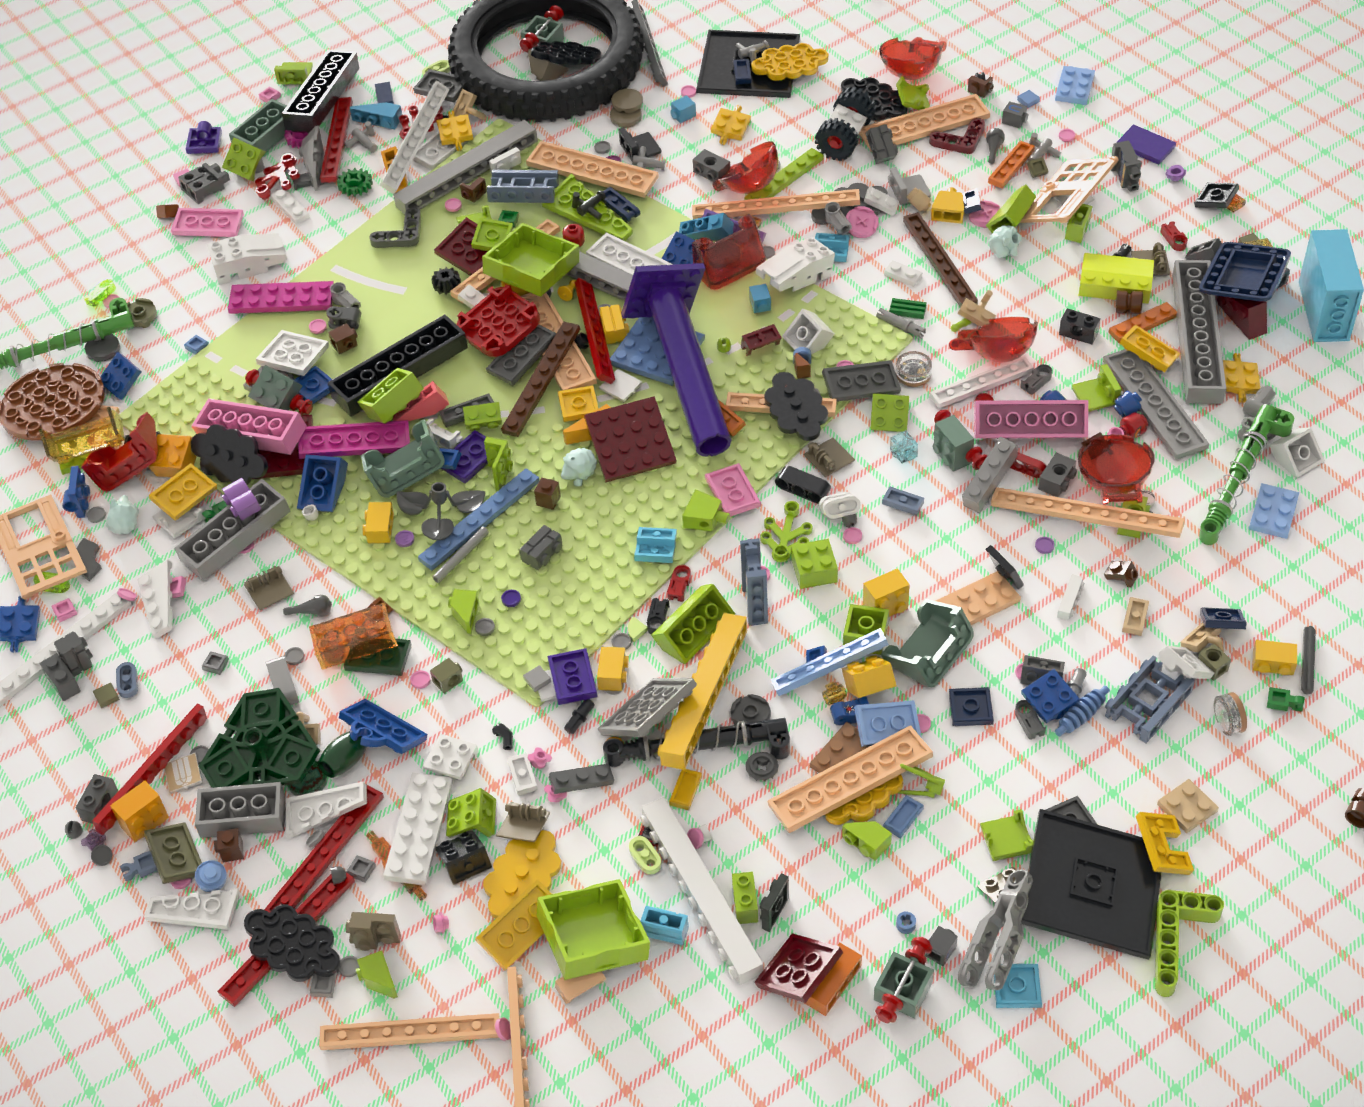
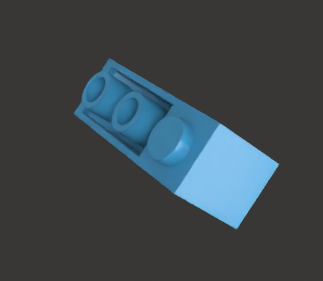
M387 102L350 107L352 121L361 123L370 121L372 125L394 130L399 125V117L402 115L401 105Z
M725 213L680 222L679 233L692 239L718 241L732 238L734 223Z

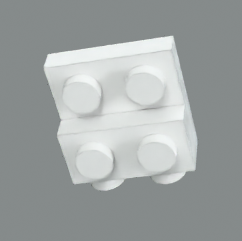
M1166 646L1158 654V659L1163 663L1162 666L1169 672L1176 671L1190 679H1211L1214 675V672L1186 647Z

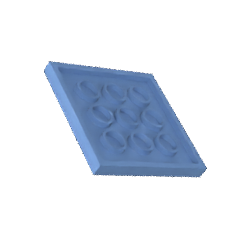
M653 317L639 318L611 356L612 366L673 386L674 381ZM696 332L699 344L701 345L705 340V334Z

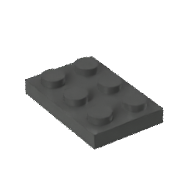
M428 69L413 88L415 94L427 96L437 80L450 89L444 100L455 103L463 86L460 81L456 82L454 74Z

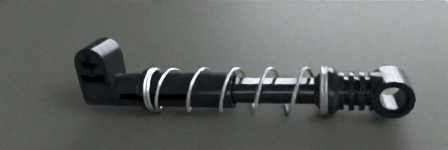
M786 718L757 722L738 721L736 725L722 726L719 724L716 728L703 729L695 747L696 752L693 751V753L696 754L699 750L706 749L716 751L717 748L727 746L734 749L736 745L743 744L745 747L750 746L754 742L768 741L770 754L775 756L777 760L785 759L790 754V736ZM661 733L660 739L650 740L646 735L635 739V742L630 740V743H628V740L623 743V741L616 738L608 739L603 744L604 761L606 764L609 763L611 767H617L623 764L627 758L628 761H630V758L636 760L635 757L643 761H650V757L653 755L658 760L659 756L656 758L654 754H658V748L664 742L662 736L664 735L665 737V733ZM777 739H781V744H778Z

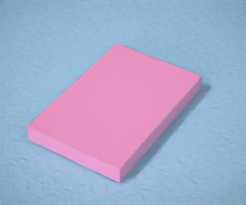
M739 463L705 474V480L714 497L722 501V511L730 513V517L761 507V502Z

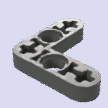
M416 207L406 210L403 230L376 231L371 233L369 238L372 247H411L417 245L421 226L420 210Z

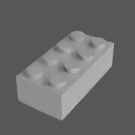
M281 782L197 790L195 827L200 838L217 837L218 831L238 828L240 835L284 831L285 793Z

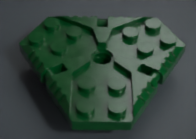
M273 688L248 692L242 695L224 724L227 730L224 734H218L199 764V768L211 788L281 782L282 786L300 784L320 753V749L299 720L298 715L281 689Z

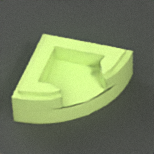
M633 616L628 623V633L631 640L635 642L648 629L646 625Z

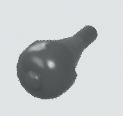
M999 128L990 129L986 135L990 152L988 163L990 164L995 163L996 153L1005 140V134Z
M315 595L313 599L302 604L284 608L283 614L302 613L314 614L318 617L326 616L331 611L332 602L326 595Z

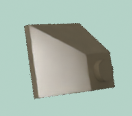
M528 50L531 73L537 76L536 79L539 81L555 80L569 70L565 65L534 58L531 56V50Z

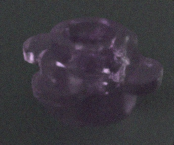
M92 829L86 838L81 840V845L87 846L92 851L94 847L104 845L106 835H101L96 832V829Z

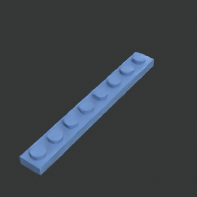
M524 469L459 522L448 538L437 540L418 556L419 562L431 571L462 547L481 527H486L536 486L540 481L539 477L528 469Z

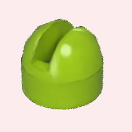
M727 337L718 339L717 349L719 352L726 353L731 350L730 339Z

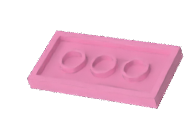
M178 208L171 233L172 235L234 237L238 235L244 212L242 209Z

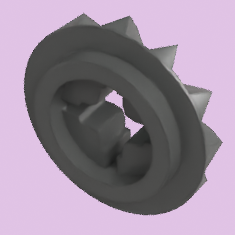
M757 752L747 759L745 767L749 778L753 777L756 782L758 780L766 782L767 779H773L774 775L778 773L779 764L776 757L772 754ZM758 765H766V770H758Z

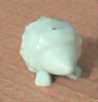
M1001 226L990 235L988 240L990 250L998 258L1011 255L1017 256V247L1019 242L1022 241V237L1014 226Z
M577 448L567 453L563 457L564 465L561 478L564 480H574L575 486H582V481L593 475L596 469L597 460L592 451L586 448Z
M123 495L118 501L113 498L111 499L106 528L115 534H129L137 525L139 509L128 500V496Z

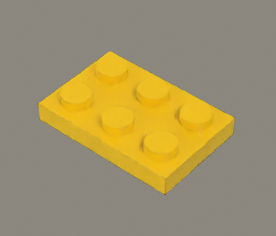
M1134 325L1119 342L1126 350L1135 353L1140 359L1149 362L1157 370L1164 373L1181 354L1137 325Z
M190 463L149 494V499L176 521L217 489V484Z

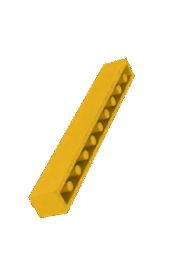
M724 613L721 620L717 621L716 631L710 637V644L704 649V657L698 662L696 674L693 673L692 675L697 686L693 689L690 696L679 702L678 712L672 717L671 727L669 730H666L663 744L659 745L658 756L660 757L661 766L681 770L686 769L747 634V617Z

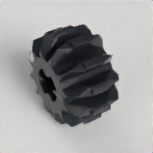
M446 267L445 269L439 268V271H434L431 281L435 291H438L439 294L445 293L447 295L461 283V278L458 271H455L454 268L448 269Z

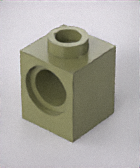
M1215 644L1208 648H1203L1198 653V659L1214 672V675L1211 677L1213 681L1228 672L1231 659Z
M447 658L430 670L432 682L444 694L463 681L461 666L457 662L454 663L450 658Z

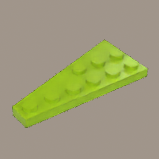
M572 173L555 189L554 202L542 203V207L603 235L609 233L626 241L633 234L632 228L621 218L615 216L614 211L605 207V203L602 201L594 207L596 211L602 214L599 220L588 212L583 216L579 215L577 208L572 207L573 193L579 192V198L584 201L595 196V194L587 190L583 183L578 182Z

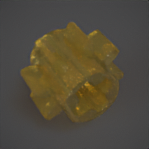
M837 682L826 684V690L822 692L823 699L828 706L836 702H844L843 699L847 697L846 689L841 683L837 685Z

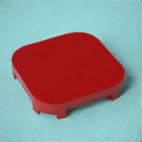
M507 284L504 287L498 288L491 286L487 289L489 294L466 314L461 311L457 315V326L465 332L467 342L489 357H498L509 352L530 334L540 322V314L534 302H528L512 291L511 286Z

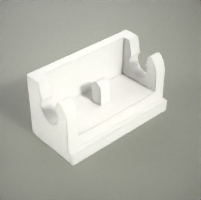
M433 418L427 421L440 448L454 449L464 440L462 436H459L461 434L460 431L451 433L433 423L435 421Z

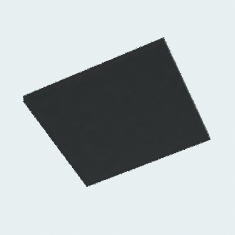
M709 29L696 93L791 98L794 79L786 77L783 80L775 81L767 75H757L752 71L750 57L743 59H749L752 83L736 85L733 60L741 59L738 56V49L735 48V45L740 43L744 47H749L766 40L769 48L779 49L783 45L795 46L799 44L800 34ZM765 50L756 53L757 58H761Z
M1039 809L1028 872L1032 875L1033 883L1028 893V905L1021 923L1149 960L1152 952L1162 872H1154L1143 837Z

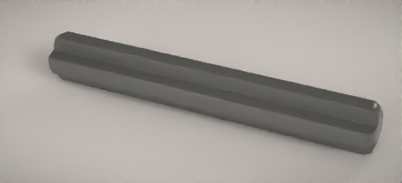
M1311 625L1309 627L1305 626L1303 629L1301 691L1306 695L1312 694L1314 691L1316 630Z

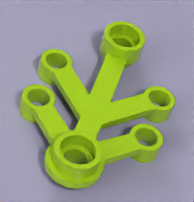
M788 501L784 505L786 519L783 531L775 523L774 518L767 517L764 519L765 529L772 530L780 540V544H777L772 539L771 533L767 531L760 534L761 543L767 544L772 549V558L776 562H786L789 560L791 545L801 544L802 542L806 543L809 542V539L807 537H800L797 542L787 546L789 541L802 534L810 535L813 532V526L809 522H805L799 528L791 531L793 520L799 514V504L795 501Z

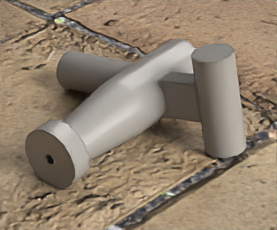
M766 40L749 47H744L737 43L735 48L738 49L739 58L750 57L752 65V62L757 59L756 53L769 49V44Z
M370 121L365 122L366 128L363 131L359 128L352 130L353 138L345 143L347 149L359 141L371 153L377 151L378 146L367 137L368 135L371 137L375 135Z
M1037 133L1031 134L1029 144L1036 146L1037 149L1033 156L1029 157L1028 161L1041 158L1046 152L1057 158L1061 156L1062 152L1051 147L1053 142L1050 138H1045L1041 142L1037 139Z
M644 146L640 147L639 156H633L632 165L637 167L661 168V170L665 168V160L658 161L645 157L646 147Z

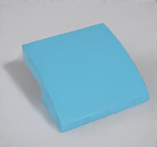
M816 233L815 239L835 253L834 262L847 261L850 235Z
M639 527L634 560L673 563L677 529Z

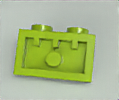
M499 402L463 407L466 430L478 431L481 427L493 429L502 425Z

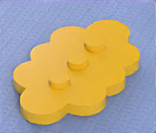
M799 43L795 46L783 45L779 49L769 48L763 51L761 58H757L752 62V71L757 75H767L775 81L783 80L786 77L796 79L802 75H814L818 72V66L825 65L828 62L829 53L821 48L813 49L811 45L806 43Z
M900 774L824 815L825 819L833 825L844 824L850 819L859 822L870 820L875 815L876 809L884 808L889 804L890 795L897 794L902 790L904 784L902 775Z
M541 830L535 842L512 839L506 845L505 854L498 856L494 860V871L485 877L483 887L485 893L490 897L488 901L489 912L495 919L537 879L550 890L552 886L551 877L557 875L561 869V859L554 852L556 840L551 832Z

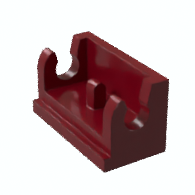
M772 324L743 335L741 348L742 350L746 349V356H749L753 350L775 342V345H779L782 337L775 325Z

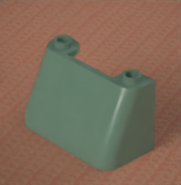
M425 419L413 426L412 434L415 438L413 442L385 458L378 450H369L361 455L364 472L380 496L389 498L397 494V491L404 490L444 465L443 454Z
M925 599L917 610V617L921 623L900 650L897 646L889 645L881 653V657L890 662L894 669L924 686L933 688L970 644L974 631L962 607Z

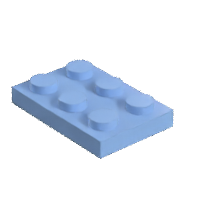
M1063 66L1055 101L1087 105L1095 70Z
M1261 483L1249 530L1287 539L1300 492Z
M914 700L864 704L854 707L861 747L872 746L910 725L922 738Z

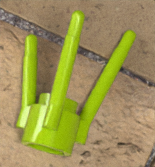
M900 764L901 768L926 779L925 788L929 789V791L901 790L898 794L928 796L934 798L935 794L941 795L945 779L934 776L916 766L912 768Z

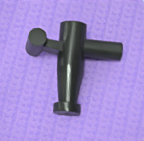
M600 190L595 196L584 201L579 198V192H574L572 207L577 208L578 214L583 216L588 212L599 220L602 214L596 211L594 207L606 198L605 193Z

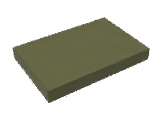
M186 822L144 831V837L163 884L195 877V871L202 862Z

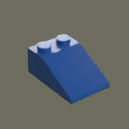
M306 455L297 509L303 510L307 505H315L318 511L333 512L345 483L348 463L341 457Z

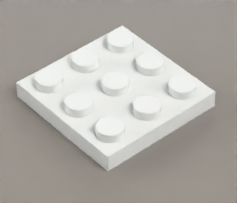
M281 330L256 358L257 365H267L273 369L304 376L329 348V342Z

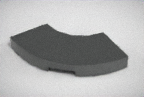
M83 538L76 549L87 570V573L82 574V577L90 582L102 569L101 565L95 560L100 548L98 544Z

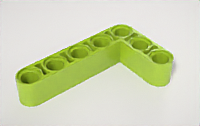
M1176 890L1161 892L1156 913L1155 991L1160 996H1172L1178 982L1179 920L1205 923L1218 922L1224 909V901L1219 896ZM1163 961H1167V962H1169V963H1171V964H1169V965H1168V964H1165V963H1163ZM1162 981H1167L1170 985H1166Z

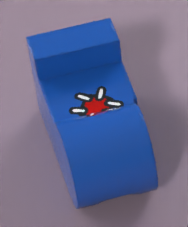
M867 696L852 701L834 703L830 707L834 724L840 726L846 722L849 724L857 723L854 707L856 705L869 704Z

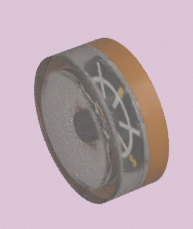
M909 351L900 355L896 361L898 381L910 387L926 384L932 376V361L930 357L918 351Z
M1234 692L1216 696L1213 706L1216 721L1221 731L1226 736L1245 732L1247 729V716L1239 696Z

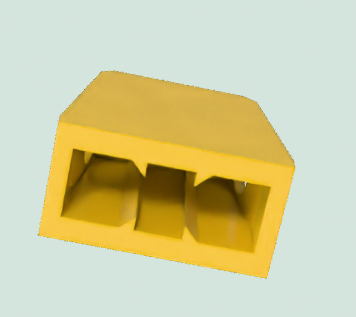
M949 187L947 191H939L931 208V221L963 224V194L957 192L953 187Z

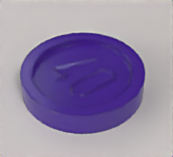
M507 590L501 596L502 603L507 607H515L521 602V595L516 590Z

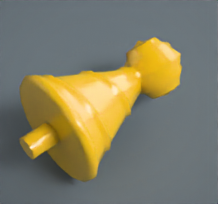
M571 280L569 285L558 288L557 293L562 300L570 301L573 298V289H576L574 282L576 280Z

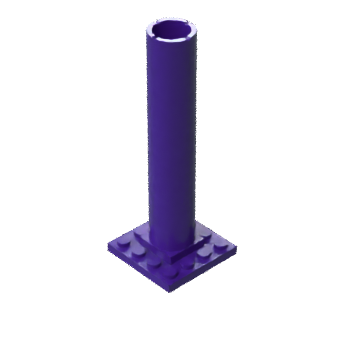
M704 263L636 266L621 312L623 319L653 317L695 450L698 455L704 457L721 454L730 447L732 440L690 317V311L705 271Z

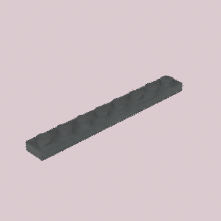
M638 0L631 1L632 9L640 23L644 49L651 63L650 68L654 73L653 77L657 83L660 82L662 87L668 85L644 9Z

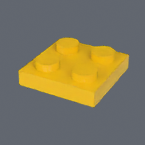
M593 385L558 391L564 422L580 420L584 418L585 414L592 413L598 409Z

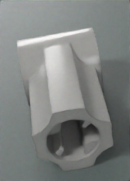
M837 202L827 203L825 206L826 222L832 224L838 234H847L852 229V225L841 212L840 205Z
M337 282L331 285L330 290L334 304L341 307H355L358 309L361 307V303L346 290L345 284Z
M1268 385L1262 386L1253 398L1249 397L1242 411L1256 417L1262 405H1269L1275 398L1276 393L1273 388Z

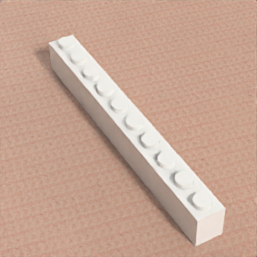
M665 797L642 806V816H640L642 824L645 828L650 827L651 832L649 834L653 843H658L660 855L663 860L667 859L669 862V870L673 877L677 876L679 880L678 885L682 893H687L691 909H696L701 926H706L709 931L707 934L711 943H716L719 948L717 950L722 962H727L731 978L733 980L737 979L739 985H742L759 977L763 971V963Z

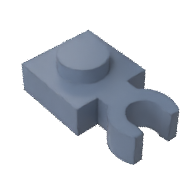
M150 850L133 857L134 863H124L119 866L122 873L129 871L123 874L125 881L132 880L136 874H139L142 878L158 871Z

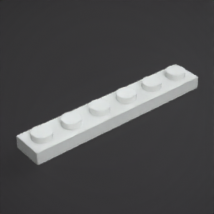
M1026 356L931 391L930 398L940 409L1031 374L1034 366Z

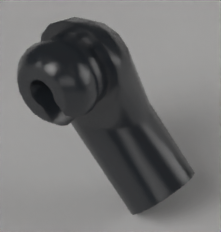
M497 723L496 726H493L492 733L503 738L504 750L513 749V732L503 723Z

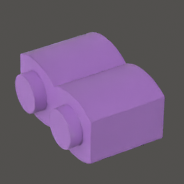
M242 478L222 488L224 502L226 505L231 504L230 510L234 517L239 516L241 521L261 510L257 499Z

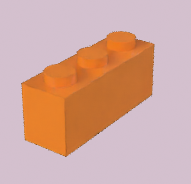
M840 942L837 946L842 949L843 954L808 1001L804 1003L824 1016L829 1013L862 966V955Z

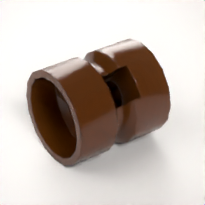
M1117 290L1116 313H1127V311H1130L1131 314L1142 313L1143 291H1132L1129 293L1127 290Z
M1358 788L1345 811V818L1353 826L1363 829L1364 788Z

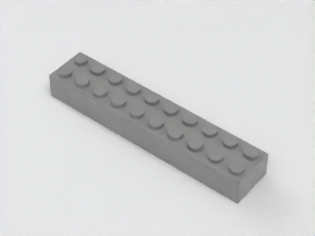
M1175 260L1172 278L1186 403L1223 404L1226 392L1215 295H1208L1199 291V285L1211 264V260Z

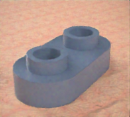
M131 662L121 663L116 668V688L122 698H131L138 692V673L135 665Z

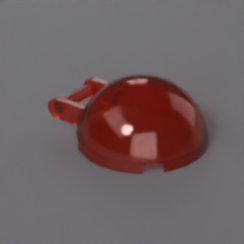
M898 37L884 42L879 48V53L885 68L892 75L898 78L903 76L905 80H917L927 76L936 68L942 53L946 50L947 43L946 41L924 40L922 37H916L912 41H898Z
M768 141L751 148V154L744 157L742 162L733 164L731 169L721 179L718 178V180L713 182V188L716 191L729 189L739 194H751L767 187L774 179L778 170L779 156L775 143Z
M1030 318L989 319V324L982 325L978 329L961 330L958 333V337L949 342V347L954 351L975 350L979 356L992 362H1010L1020 358L1029 351L1038 332V322L1034 320V324L1030 323Z
M1110 434L1093 438L1088 446L1080 448L1078 452L1080 472L1084 480L1100 492L1103 505H1108V502L1124 501L1142 503L1141 486L1151 475L1155 462V455L1145 442L1141 445L1134 442V437Z

